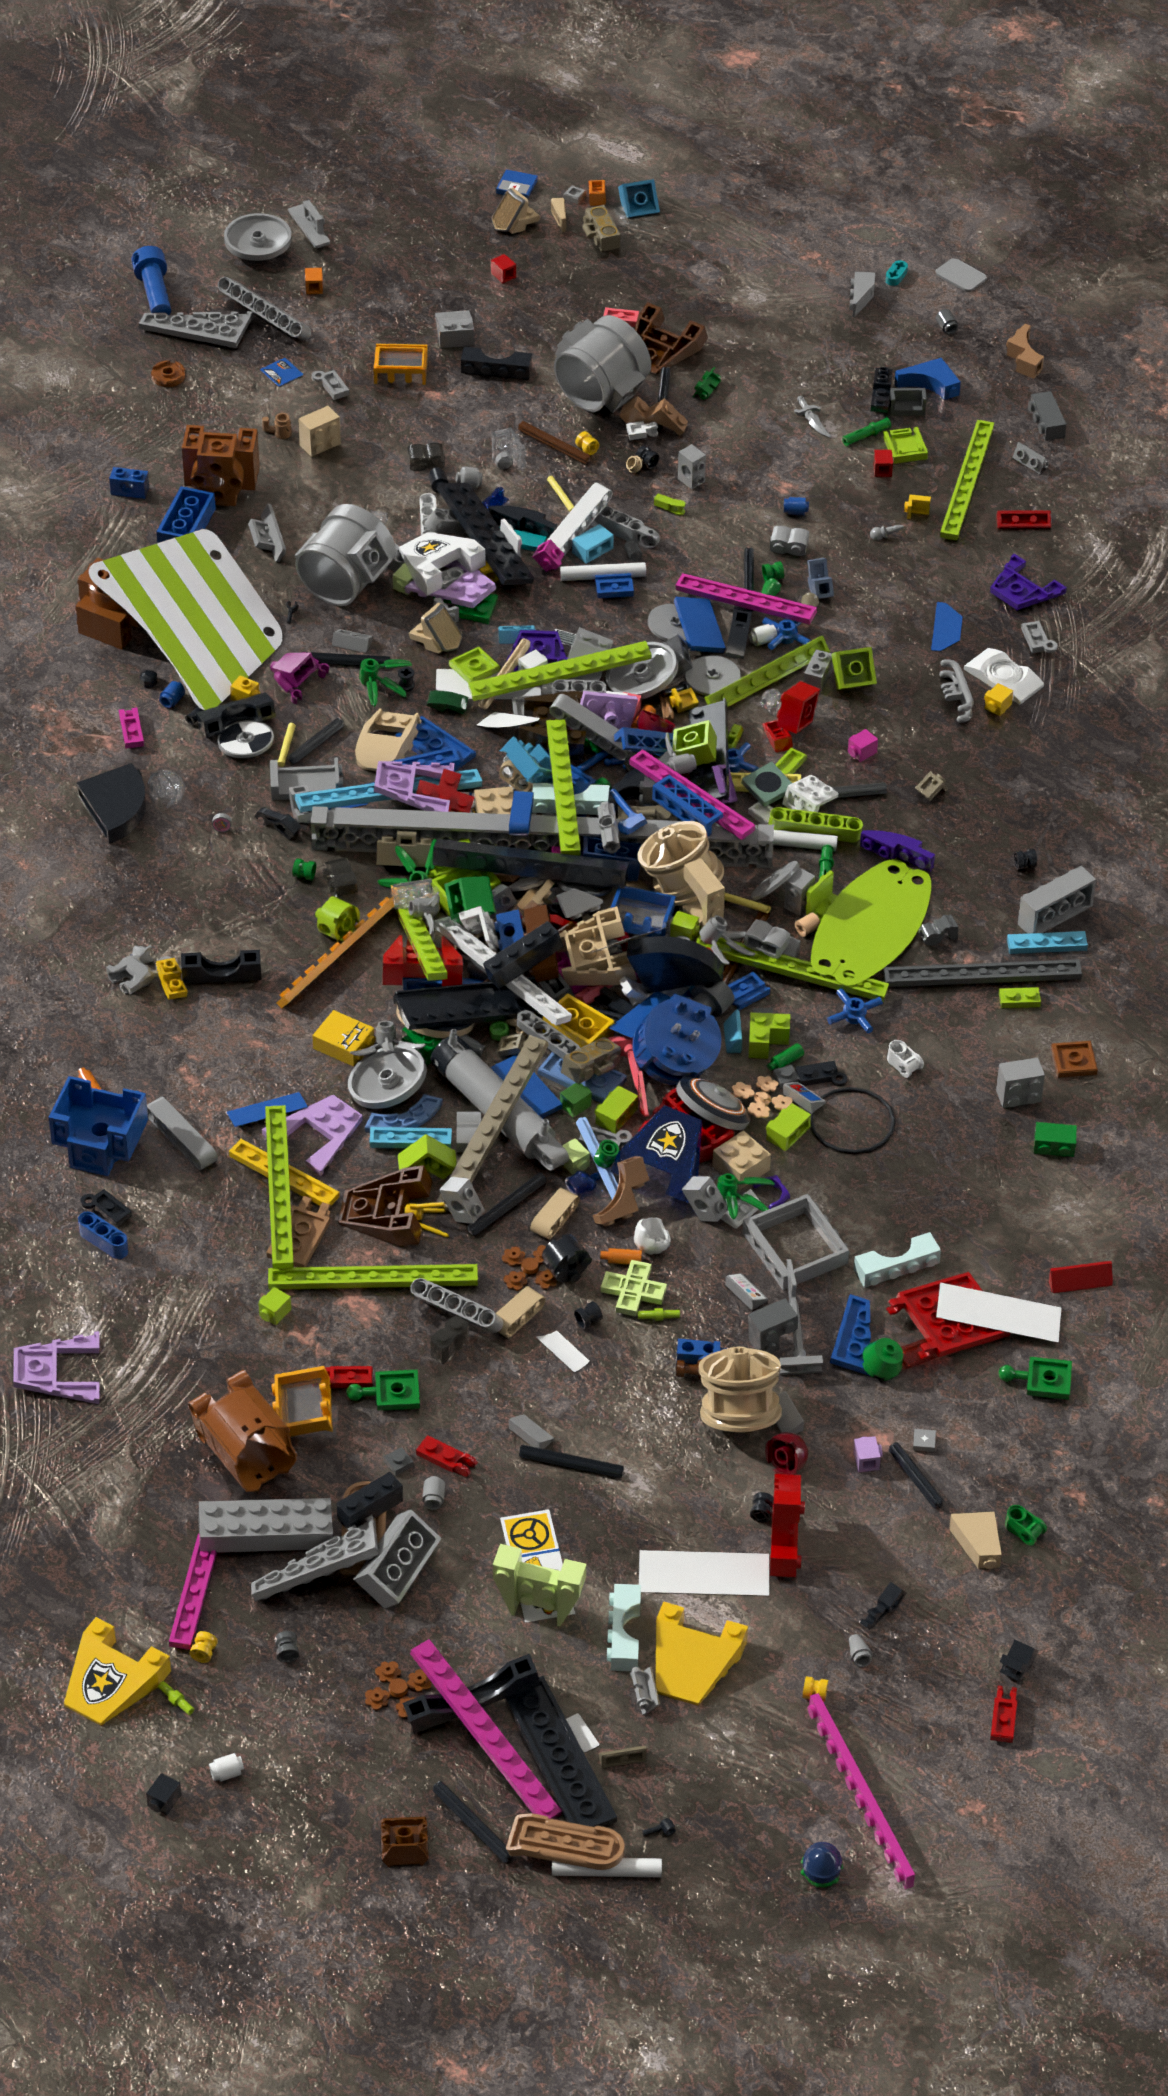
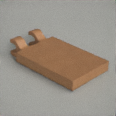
M303 1196L298 1207L292 1205L291 1224L293 1263L295 1267H306L330 1224V1204L322 1202L318 1212L315 1213L311 1211L312 1204L310 1202L312 1198ZM272 1244L269 1246V1248H268V1250H267V1252H266L267 1257H268V1258H271V1259H272Z

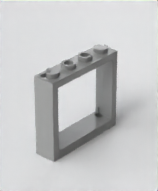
M808 1194L743 1220V1235L782 1290L788 1289L787 1268L761 1231L804 1213L833 1254L794 1269L796 1284L848 1264L850 1252L847 1248V1243H843L838 1231L832 1228L828 1217L822 1214L817 1202L814 1203Z

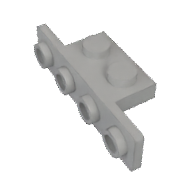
M310 200L304 201L301 205L288 208L289 214L315 248L330 244V240L323 229L325 224L324 217L319 214L316 206H313Z
M267 503L261 514L262 521L251 519L248 525L255 547L271 550L275 562H280L286 553V546L284 545L272 505Z

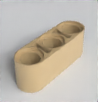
M511 760L502 763L499 774L505 782L517 791L532 792L533 783L528 782L527 786L519 784V780L525 778ZM510 767L514 773L506 774L504 768Z
M559 1188L535 1216L530 1230L550 1240L576 1210L580 1197L563 1188Z
M525 1287L496 1313L503 1319V1327L499 1333L506 1338L511 1337L543 1308L546 1298L531 1287Z

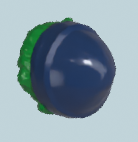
M814 1843L806 1850L801 1860L803 1868L800 1873L805 1876L809 1883L817 1888H826L838 1883L840 1871L843 1869L840 1852L830 1843Z

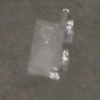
M512 427L492 432V460L494 464L495 457L499 453L508 452L511 454L513 464L521 476L525 475V468L527 467L525 455L527 451L525 445L521 444L519 435L515 434Z
M432 879L398 883L391 886L394 908L406 909L409 906V901L415 898H432Z

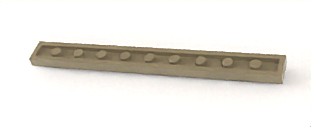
M529 1035L450 1177L467 1178L472 1184L511 1111L549 1046L546 1040ZM440 1194L436 1203L444 1202L445 1206L439 1208L450 1211L442 1194Z

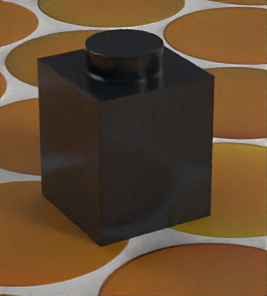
M161 1773L146 1793L147 1806L154 1812L168 1815L182 1795L181 1783Z

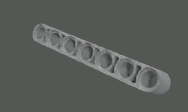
M222 277L219 280L218 288L224 294L289 335L303 341L310 338L311 329L306 324L239 282L228 277Z

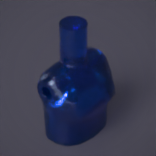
M580 1170L574 1175L567 1177L565 1184L571 1193L579 1195L594 1190L596 1188L595 1181L602 1178L599 1171L589 1175L585 1171Z

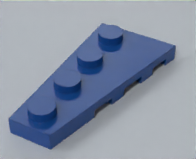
M850 1294L829 1363L869 1375L864 1370L862 1364L864 1362L863 1351L870 1344L871 1340L870 1300Z

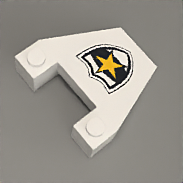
M427 532L399 547V551L416 586L427 596L442 588V575L439 569L457 560L471 573L486 565L485 548L474 539Z

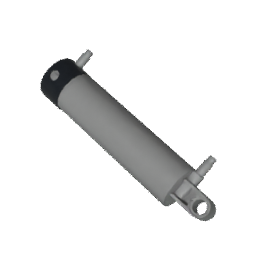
M452 1029L449 1037L443 1039L432 1052L431 1064L485 1115L503 1080L460 1036H457V1030ZM520 1097L501 1132L526 1157L530 1159L536 1158L549 1171L567 1163L569 1155L566 1149L555 1139V1131L549 1126V1120L542 1119Z

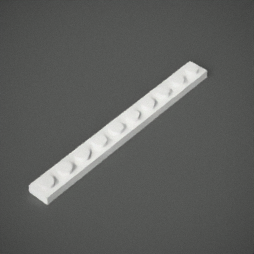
M450 916L434 920V928L483 968V963L496 955L495 952L460 924L452 921ZM520 975L506 984L509 989L555 1026L571 1021L572 1014L525 976Z

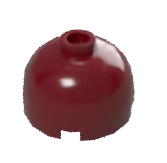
M641 710L637 721V729L672 733L675 727L673 722L667 719L664 720L659 715L646 710Z
M780 1433L772 1437L765 1447L766 1460L768 1464L772 1463L776 1468L772 1470L777 1474L793 1475L802 1470L807 1463L808 1448L804 1440L795 1433Z

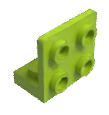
M831 870L822 875L814 886H810L806 893V915L815 913L820 922L830 904L837 897V895L832 893L834 872Z

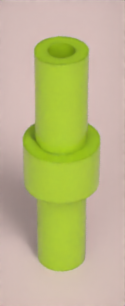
M654 1308L652 1311H638V1319L663 1321V1319L680 1318V1310Z
M165 1681L158 1685V1688L169 1697L168 1700L174 1706H179L188 1715L194 1712L195 1708L184 1699V1695L178 1690L171 1688Z

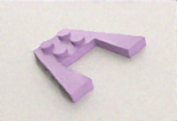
M455 560L445 567L449 569L459 567L463 570L464 574L445 590L440 589L429 596L441 597L442 601L447 599L451 600L452 604L474 608L496 590V585L479 570L471 573ZM414 580L405 586V593L409 594L412 591L418 593V596L427 597L416 586Z
M378 761L374 792L424 811L448 812L450 800L412 793L415 774L441 779L443 769L454 772L455 763H450L449 766H440V763L431 762V765H420V762H413L412 765H402V762Z
M331 1095L286 1117L287 1137L306 1122L331 1140L306 1160V1166L319 1176H322L326 1166L330 1165L334 1160L337 1151L343 1148L346 1139L351 1137L362 1122V1114L335 1095ZM265 1127L262 1129V1135L267 1138Z
M99 1331L94 1332V1335L83 1337L82 1334L73 1336V1339L61 1341V1339L52 1340L50 1344L41 1345V1343L14 1348L13 1387L99 1404V1382H56L57 1353H99Z

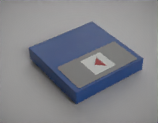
M506 169L496 188V193L504 195L509 188H514L528 199L538 180V175Z

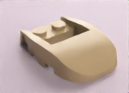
M379 708L364 724L355 749L358 766L365 770L377 771L378 761H394L405 758L404 754L407 750L411 751L413 739L417 737L418 731L416 726L422 722L419 714L407 715L383 712ZM376 729L399 732L402 735L401 737L372 734L370 732Z

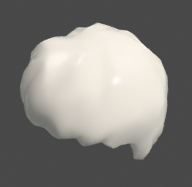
M650 1217L639 1220L635 1227L634 1243L639 1250L649 1255L660 1254L670 1246L671 1238L669 1232L664 1228L660 1218Z

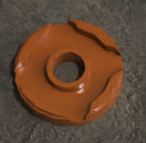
M168 360L155 364L151 371L152 381L162 387L177 386L184 381L186 375L182 364L176 361L175 363H170Z

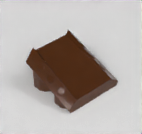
M425 1816L382 1818V1861L389 1868L391 1865L420 1864L423 1866L428 1860L427 1818Z

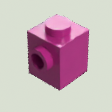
M865 729L849 738L848 753L859 762H862L877 753L878 739Z

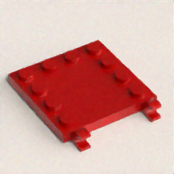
M969 1272L898 1292L897 1298L890 1299L888 1302L891 1306L886 1308L890 1315H895L904 1308L927 1340L926 1343L920 1345L923 1351L918 1352L922 1360L930 1358L934 1353L938 1357H942L1008 1337L1011 1334L1010 1332L936 1317L940 1283L983 1291Z

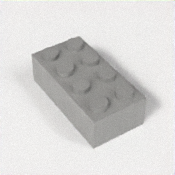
M1079 866L1061 877H1057L1053 881L1040 886L1038 889L1026 893L1020 900L1018 925L1027 934L1043 933L1092 907L1096 879L1086 869Z
M412 1510L398 1514L378 1543L379 1554L370 1560H366L354 1580L384 1608L396 1605L401 1601L442 1538Z

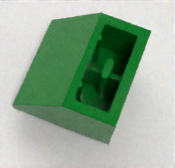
M488 876L463 877L444 884L452 921L464 926L460 921L459 913L479 906L485 912H488L489 915L496 913Z

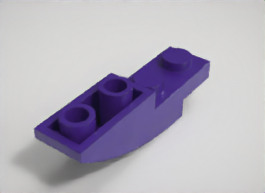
M865 830L861 832L860 846L889 860L898 857L928 872L934 868L935 854L923 849L922 842L886 831Z

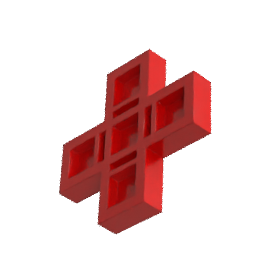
M443 769L439 785L420 780L416 794L450 800L448 812L470 813L475 798L474 796L457 791L462 774Z

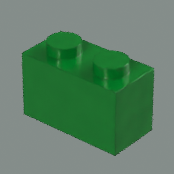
M1036 1122L1034 1154L1074 1157L1077 1125Z

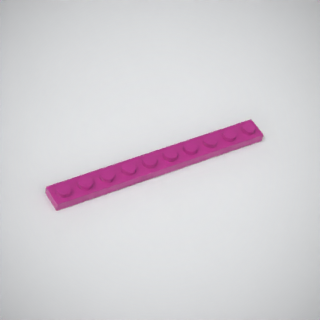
M430 1639L411 1649L410 1655L533 1814L548 1816L549 1819H556L561 1816L562 1810Z
M819 1693L811 1695L810 1704L807 1707L808 1713L812 1719L815 1718L820 1736L825 1737L829 1753L834 1754L839 1772L844 1773L848 1789L853 1790L858 1808H862L865 1813L867 1825L869 1827L872 1826L877 1844L882 1845L888 1864L891 1863L894 1868L896 1880L902 1883L905 1890L914 1887L915 1873Z

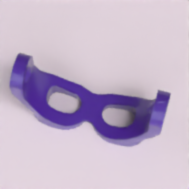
M777 1175L764 1177L772 1180L775 1185L771 1186L780 1189L782 1193L778 1201L769 1205V1209L784 1204L790 1199L788 1190ZM760 1184L753 1185L754 1188L762 1186Z

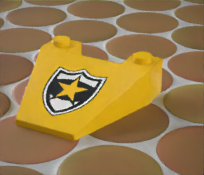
M95 1617L82 1634L64 1706L101 1726L158 1688V1685L171 1672L169 1655L152 1646L139 1662L113 1649L112 1646L116 1643L114 1626Z

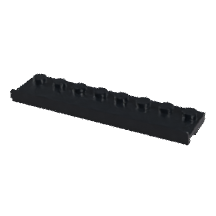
M723 698V701L689 710V725L709 720L717 735L716 761L697 765L696 769L690 772V781L717 800L724 799L729 801L728 712L726 698ZM726 765V768L723 769L725 792L719 794L712 767Z
M535 977L527 978L539 988ZM492 982L396 991L393 996V1002L398 1005L400 1009L399 1014L407 1030L517 1019L519 1012L524 1010L531 1011L537 1016H543L506 985L498 990Z

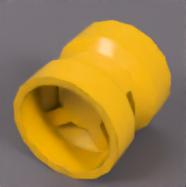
M587 431L581 432L576 437L575 444L583 452L593 455L599 449V442L592 438L591 434Z
M198 1632L195 1637V1644L192 1645L189 1652L191 1658L201 1663L209 1662L213 1655L212 1650L217 1645V1638L209 1632Z
M806 1676L802 1698L810 1699L811 1695L819 1693L822 1701L825 1702L828 1680H815L813 1677Z

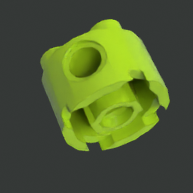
M331 896L322 908H318L315 913L318 931L343 942L342 937L350 930L354 932L356 930L354 927L356 922L360 921L358 907Z

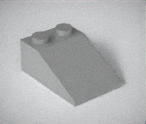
M469 310L435 313L440 348L474 346V326Z
M579 627L567 659L609 650L612 647L613 640ZM603 671L565 680L599 681Z

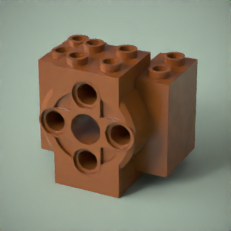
M186 425L182 444L184 485L197 490L215 493V505L236 506L237 497L241 490L256 489L260 468L258 430L240 428L237 439V434L204 432V426Z
M97 557L93 563L103 561V559ZM91 563L87 570L78 577L77 581L80 598L75 607L78 633L123 650L132 639L131 626L138 627L140 624L91 580L89 576V568L93 564ZM106 570L98 571L100 578L108 579L110 577Z

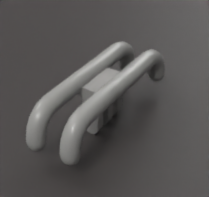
M942 660L940 663L942 667H951L955 671L943 670L940 672V677L953 680V682L941 685L946 701L961 700L962 705L958 707V711L965 712V714L958 716L957 722H967L973 715L972 707L974 701L961 666L954 660Z

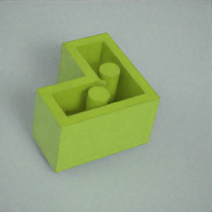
M750 1012L748 1058L768 1059L769 1044L789 1045L790 1014Z
M425 1134L398 1154L399 1170L424 1165L427 1172L429 1171L437 1177L445 1179L452 1174L457 1165L456 1152Z

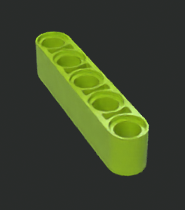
M781 807L771 810L768 825H774V830L838 836L837 841L844 842L859 841L863 828V822L856 817Z

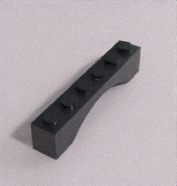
M529 1653L507 1662L491 1676L467 1688L483 1708L541 1684L538 1672ZM441 1694L422 1695L403 1703L406 1716L414 1734L458 1717Z

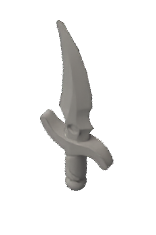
M798 396L797 401L802 409H795L794 413L799 416L805 415V418L809 420V424L822 435L832 437L823 427L818 415L814 414V411L820 412L821 408L816 405H808L803 396Z

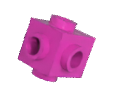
M550 539L540 544L532 557L547 572L551 569H557L562 564L561 560L565 554Z

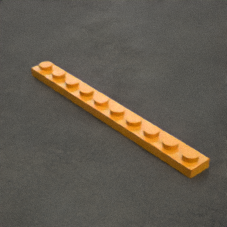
M407 883L402 888L400 885L391 892L393 896L390 899L388 897L383 899L379 903L381 907L378 910L376 908L371 910L366 915L368 917L366 921L363 919L354 926L356 928L354 932L351 930L342 937L344 941L341 944L336 942L330 948L331 953L329 955L324 953L317 960L319 964L316 967L312 964L305 971L307 975L304 978L299 976L292 983L294 987L291 990L287 987L279 994L281 999L276 1004L281 1009L405 897L412 890L411 886Z

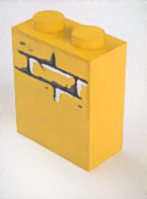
M335 1010L330 1013L312 1035L313 1049L353 1067L358 1061L363 1059L364 1055L355 1056L350 1054V1052L371 1047L376 1041L374 1027Z

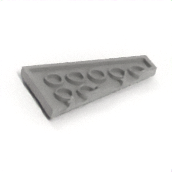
M247 311V314L231 312V314L222 315L220 312H193V315H184L183 312L177 313V315L144 313L139 322V329L237 348L253 318V311Z
M373 1516L365 1518L367 1522L359 1527H356V1525L349 1527V1531L341 1537L334 1536L305 1552L306 1557L297 1562L295 1559L289 1561L288 1566L280 1572L274 1570L252 1582L251 1590L254 1600L268 1599L273 1594L288 1591L302 1583L307 1584L315 1578L328 1576L336 1570L349 1568L357 1562L370 1560L375 1555H378L376 1524Z

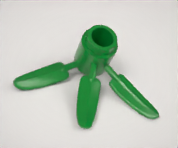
M368 658L361 662L359 679L363 685L367 686L369 700L373 707L377 705L378 701L377 680L400 696L406 697V692L396 682L388 677L381 678L378 676L379 668L412 666L410 661L392 659L385 660L384 664L379 665L376 660Z
M434 839L432 841L425 864L426 873L415 871L417 866L402 847L396 846L395 851L402 864L409 873L412 872L409 881L406 878H388L378 880V884L388 888H397L400 885L402 888L408 883L422 895L430 893L432 878L429 877L430 869L433 870L436 866L432 864L433 848L437 840Z
M726 1173L718 1178L717 1188L726 1202L730 1217L734 1220L738 1214L736 1197L763 1212L769 1210L761 1201L753 1196L738 1194V1185H775L774 1182L761 1177H745L744 1181H738L734 1175Z

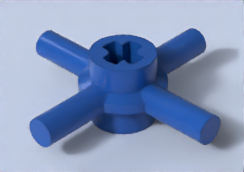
M767 617L762 621L764 625H774L777 631V636L768 644L771 650L780 643L791 644L796 640L804 645L811 641L798 634L797 627L801 622L786 619L778 624Z
M745 742L739 749H728L730 772L738 773L741 769L754 772L759 769L757 766L744 762L743 755L751 748L748 742Z
M842 988L839 989L837 995L845 1005L842 1012L827 1017L828 1023L831 1025L846 1019L851 1024L859 1023L866 1033H871L873 1027L866 1020L865 1016L867 1010L882 1005V999L878 997L864 1003L859 998L850 999Z

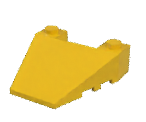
M663 1601L656 1618L655 1685L657 1694L698 1706L715 1688V1684L722 1677H725L731 1666L741 1659L747 1643L748 1626L727 1620L721 1636H713L683 1627L684 1607Z

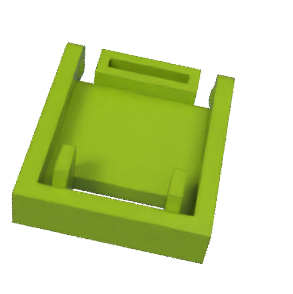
M914 427V435H912L911 428L890 430V437L887 431L883 432L887 449L892 450L893 464L928 459V451L918 427Z

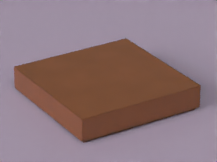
M1091 1041L1051 1043V1051L1058 1078L1097 1075L1098 1068Z

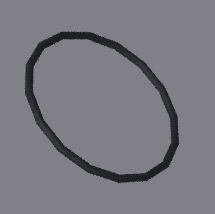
M846 1087L834 1089L820 1096L822 1099H825L834 1093L845 1091L867 1093L879 1099L888 1108L892 1119L890 1131L881 1142L869 1148L853 1150L839 1148L826 1142L816 1132L812 1121L813 1112L811 1114L810 1126L813 1134L822 1144L839 1152L856 1154L876 1149L885 1144L893 1134L896 1119L891 1106L880 1095L867 1089Z

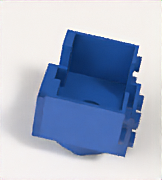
M68 1076L48 1117L52 1144L68 1149L70 1168L109 1176L116 1161L123 1160L129 1162L148 1122L146 1093L123 1088V1094H117L91 1088V1081Z

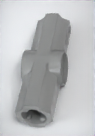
M606 801L597 807L599 815L598 824L601 830L603 849L611 854L617 852L620 848L619 829L614 804Z

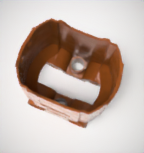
M243 1369L226 1379L228 1394L221 1397L218 1401L215 1402L210 1394L207 1395L204 1392L189 1401L188 1406L200 1440L204 1444L209 1445L246 1492L259 1491L262 1484L270 1481L278 1474L288 1473L297 1461V1453L291 1443L290 1429L254 1387L251 1378ZM271 1466H273V1468L275 1469L272 1472H270V1470L268 1469ZM260 1474L262 1478L257 1479L256 1475Z

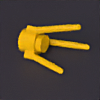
M445 1203L406 1204L404 1213L413 1212L417 1220H422L424 1213H444L445 1209L433 1207H443ZM420 1223L422 1229L449 1237V1234Z

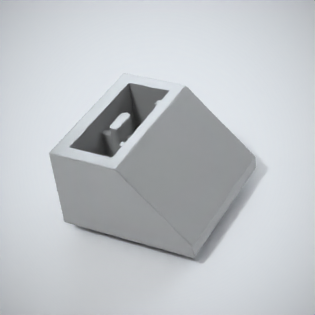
M575 888L556 896L565 918L570 917L571 920L583 916V911L593 912L600 909V904L603 903L602 899Z

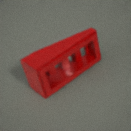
M778 719L762 724L776 753L793 748L792 736L788 730L777 726Z

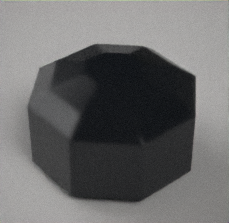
M153 670L141 672L140 684L144 687L155 686L158 680L157 673Z

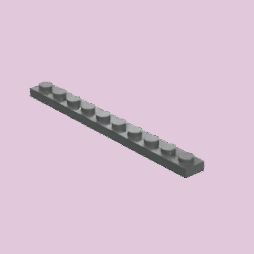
M1077 959L884 967L885 983H889L888 987L1072 980L1081 979L1082 971L1080 960Z

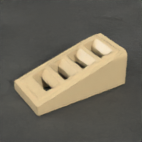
M552 198L551 212L561 231L565 232V199Z

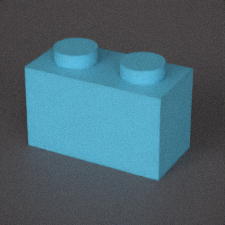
M598 524L572 539V553L587 564L613 549L614 535Z

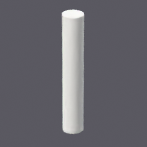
M645 562L560 567L561 581L595 580V575L631 573V578L646 577Z
M774 830L773 845L822 850L824 845H831L834 851H836L838 836Z
M623 1858L617 1866L607 1870H596L552 1861V1876L661 1877L662 1859Z

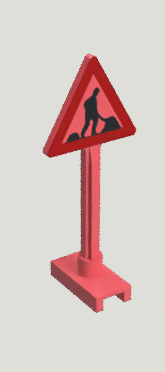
M625 1035L608 1037L609 1040L621 1047L620 1056L628 1058L634 1085L638 1090V1109L644 1117L649 1116L643 1074L639 1070L633 1053V1037L630 1038Z

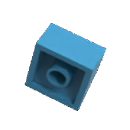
M654 179L626 183L618 187L621 205L627 218L660 212Z

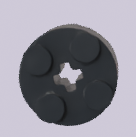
M564 1234L561 1236L562 1239L558 1241L554 1239L545 1247L542 1253V1258L544 1259L542 1262L557 1281H570L574 1283L580 1279L581 1274L591 1264L592 1258L574 1235Z

